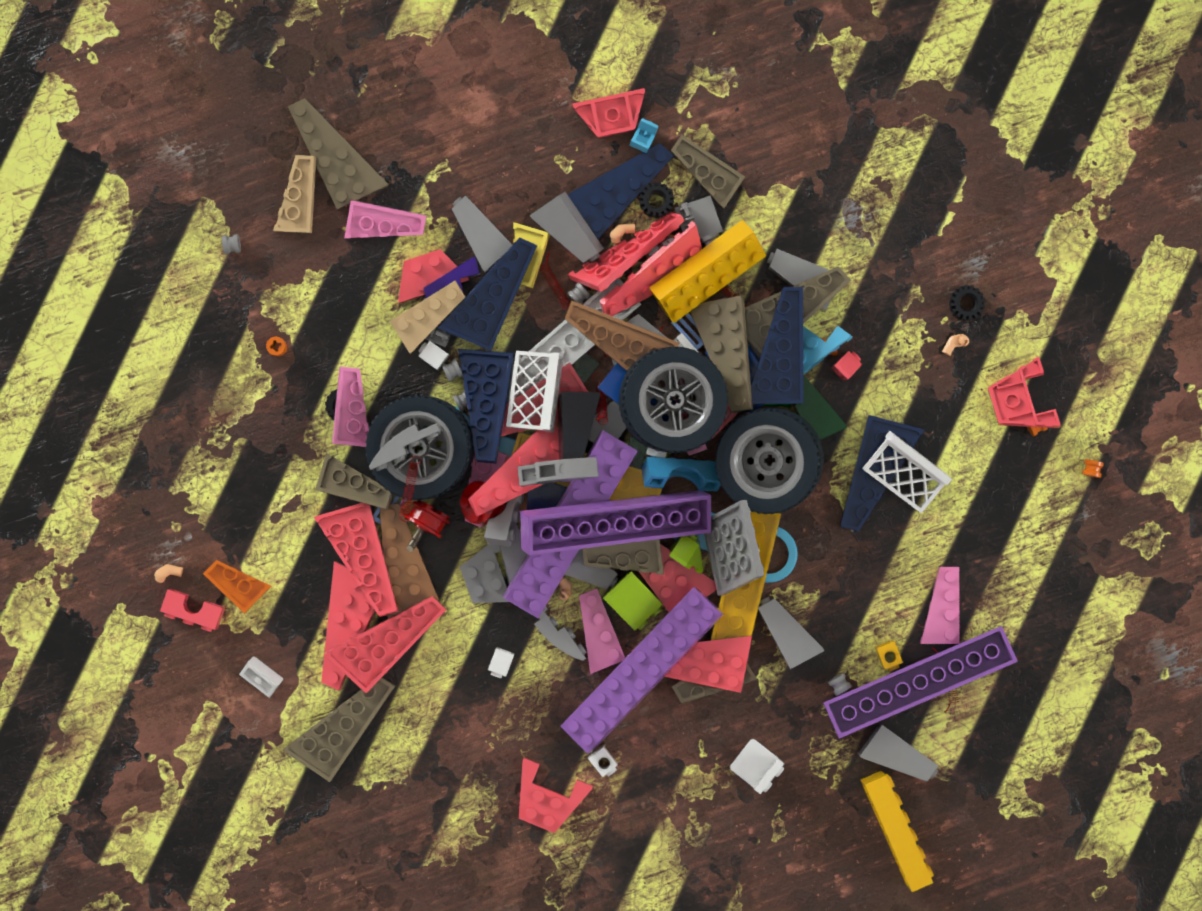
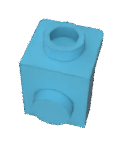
M642 118L629 146L647 153L659 126Z

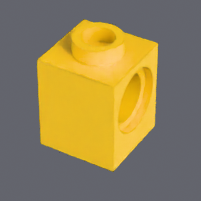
M891 640L875 646L883 669L893 671L899 668V664L903 663L895 641ZM891 651L894 654V658L892 661L887 662L885 654Z

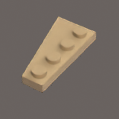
M295 155L289 175V183L287 189H285L284 200L279 209L278 220L273 231L312 233L316 170L315 156Z
M456 280L390 320L410 354L466 297Z

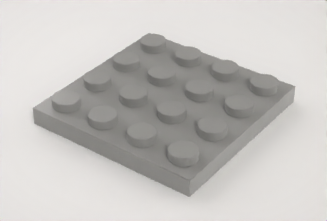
M740 500L711 516V533L704 534L718 596L726 595L764 576V568L761 563L759 546L756 542L755 529L752 525L751 512L747 500Z

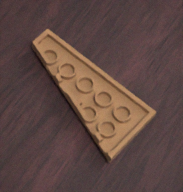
M571 301L565 316L567 322L615 362L620 364L626 371L643 355L660 348L678 347L680 344L575 301ZM660 380L658 386L662 388L664 381Z
M400 503L390 504L388 510L380 508L383 554L399 611L388 614V619L431 596L439 601L417 545L412 553L406 550L413 536L408 523L404 522L407 521L406 518L402 515V520H400V515L404 514L400 513Z

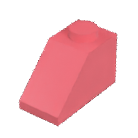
M848 351L831 369L844 382L862 365L859 362L861 358L855 352L850 353Z

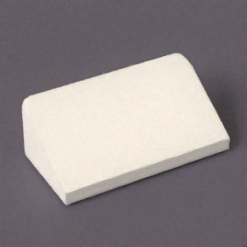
M254 656L247 662L239 674L269 698L283 681L280 675Z

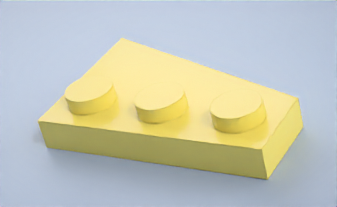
M513 222V229L515 230L513 244L520 237L537 245L520 284L533 288L550 234Z

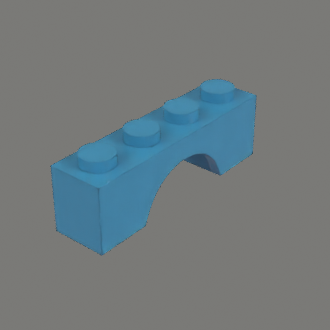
M647 457L641 467L644 487L663 488L669 478L684 477L693 482L700 491L717 492L721 483L718 481V475H716L715 461Z

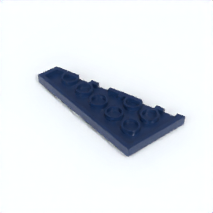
M659 143L650 148L647 153L643 152L567 195L596 238L599 239L640 195L645 186L649 185L673 159L674 155Z
M458 349L475 457L477 462L496 464L515 355L514 353Z

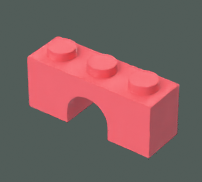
M167 589L160 610L165 613V617L171 619L178 617L183 619V623L192 626L194 623L199 624L201 629L212 632V629H218L225 610L224 606L205 601L202 609L198 613H194L187 606L189 594L174 589Z

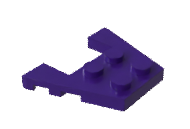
M476 257L470 258L424 287L425 297L428 298L455 280L463 291L460 278L479 274Z

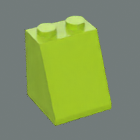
M631 570L603 596V599L634 631L637 628L642 630L648 624L647 619L651 615L655 617L662 611L661 606L663 604Z

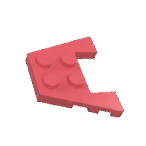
M1036 357L1026 366L1020 367L1018 371L1010 376H1006L988 388L998 425L1059 428L1061 426L1056 409L1036 414L1025 380L1044 375L1039 357Z
M524 757L522 763L519 819L555 833L592 790L593 785L577 779L570 797H566L533 783L540 764Z

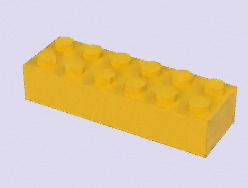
M741 220L654 283L649 289L663 312L675 323L765 258L766 254L754 231Z
M879 771L861 779L860 781L906 886L911 892H914L932 884L931 877L934 874L927 862L924 863L926 856L919 844H916L918 838L915 831L908 826V823L911 822L907 813L900 808L903 804L899 795L892 790L895 785L891 777Z

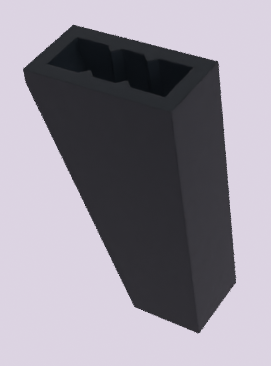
M562 391L559 394V460L584 457L600 392Z

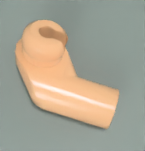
M635 224L617 225L610 233L611 242L618 244L621 242V237L624 234H635Z
M964 334L951 336L942 352L951 356L955 347L967 346L969 338Z
M166 564L156 570L155 580L163 583L169 575L181 577L183 568Z
M563 576L559 583V598L567 600L571 597L572 585Z

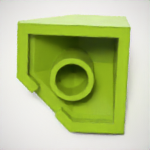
M697 535L678 537L670 548L669 556L688 569L692 568V566L695 567V571L702 574L704 565L700 541L698 540L699 537Z

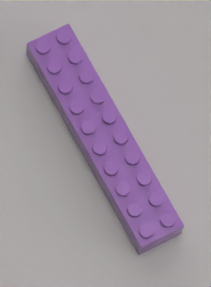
M601 430L585 457H597L599 477L571 481L556 507L608 501L638 451L606 431ZM579 549L536 555L527 554L503 594L504 599L539 618Z
M698 490L520 511L521 550L528 555L711 533V495Z
M693 587L569 716L561 727L587 754L591 753L712 628L724 613L697 587Z
M1002 626L828 700L823 705L837 737L840 739L1018 662Z

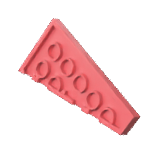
M359 503L315 516L314 519L366 595L378 616L382 617L399 612L371 505Z

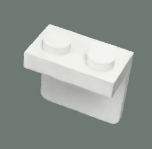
M751 739L730 765V769L761 794L763 791L766 793L769 790L774 776L778 777L783 772L784 768L782 766L784 763L755 739Z

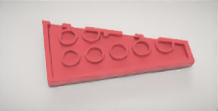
M669 212L651 223L650 229L642 232L638 231L634 234L635 238L626 242V240H623L600 254L597 261L583 264L584 268L577 273L574 271L568 273L569 278L600 292L606 290L613 281L623 276L626 270L636 265L639 259L650 253L652 248L658 243L663 242L671 232L677 230L684 222L682 215Z
M693 221L690 222L687 230L682 234L678 233L675 235L673 242L668 246L661 247L641 265L642 268L637 273H631L627 277L629 280L622 286H616L602 298L600 304L603 313L614 316L652 296L653 294L649 289L650 286L702 249L696 224Z
M569 362L562 367L559 394L562 391L588 392L571 363ZM544 378L536 383L539 389L546 384V379ZM531 386L524 392L528 397H531L537 390L534 386ZM522 393L515 397V403L518 406L527 400ZM539 394L532 400L536 408L543 404L544 398ZM509 401L506 405L501 437L528 430L506 427ZM530 403L521 409L526 417L535 410ZM558 404L555 423L558 422ZM519 411L513 415L512 423L518 424L524 419ZM536 413L529 421L532 425L540 426L541 417Z
M556 423L554 433L536 430L468 499L477 517L543 485L519 486L517 466L559 460V429Z
M660 544L664 575L639 572L668 612L693 587H697L706 597L717 590L715 581L704 573H697L695 571L696 568L693 566L688 569L669 556L670 550Z
M334 561L325 652L367 631L375 613L374 608L347 567L337 561ZM324 655L321 682L336 690H341L347 675Z
M431 596L325 652L324 655L367 693L446 611V608Z
M753 636L697 642L664 677L741 693Z

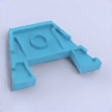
M803 326V373L806 374L822 362L827 355L839 349L840 345L851 340L853 336L837 326L825 342Z

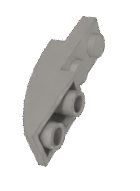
M436 423L422 430L419 429L417 424H414L401 431L379 450L369 465L370 470L376 469L378 472L387 468V463L394 461L396 464L405 460V455L409 454L406 446L413 448L420 444L419 440L424 438L431 440L437 437V432L441 431L439 424Z
M597 457L543 461L531 465L517 466L519 486L521 487L599 477Z
M545 606L539 616L540 620L535 622L534 625L555 647L582 661L585 660L586 656L584 654L587 652L581 643L577 645L574 638L576 636L570 627L566 629L565 626L558 630L556 627L559 624L553 616L549 618L545 612L548 608Z

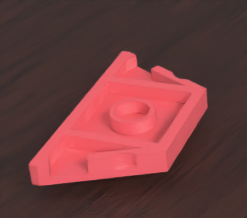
M645 88L573 103V108L597 138L635 131Z
M441 249L404 261L398 298L399 303L424 296V287L458 266ZM463 277L460 278V281L464 283L469 281V278Z

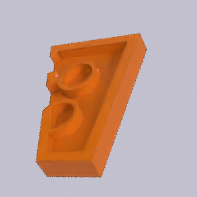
M218 560L203 573L244 614L272 587Z

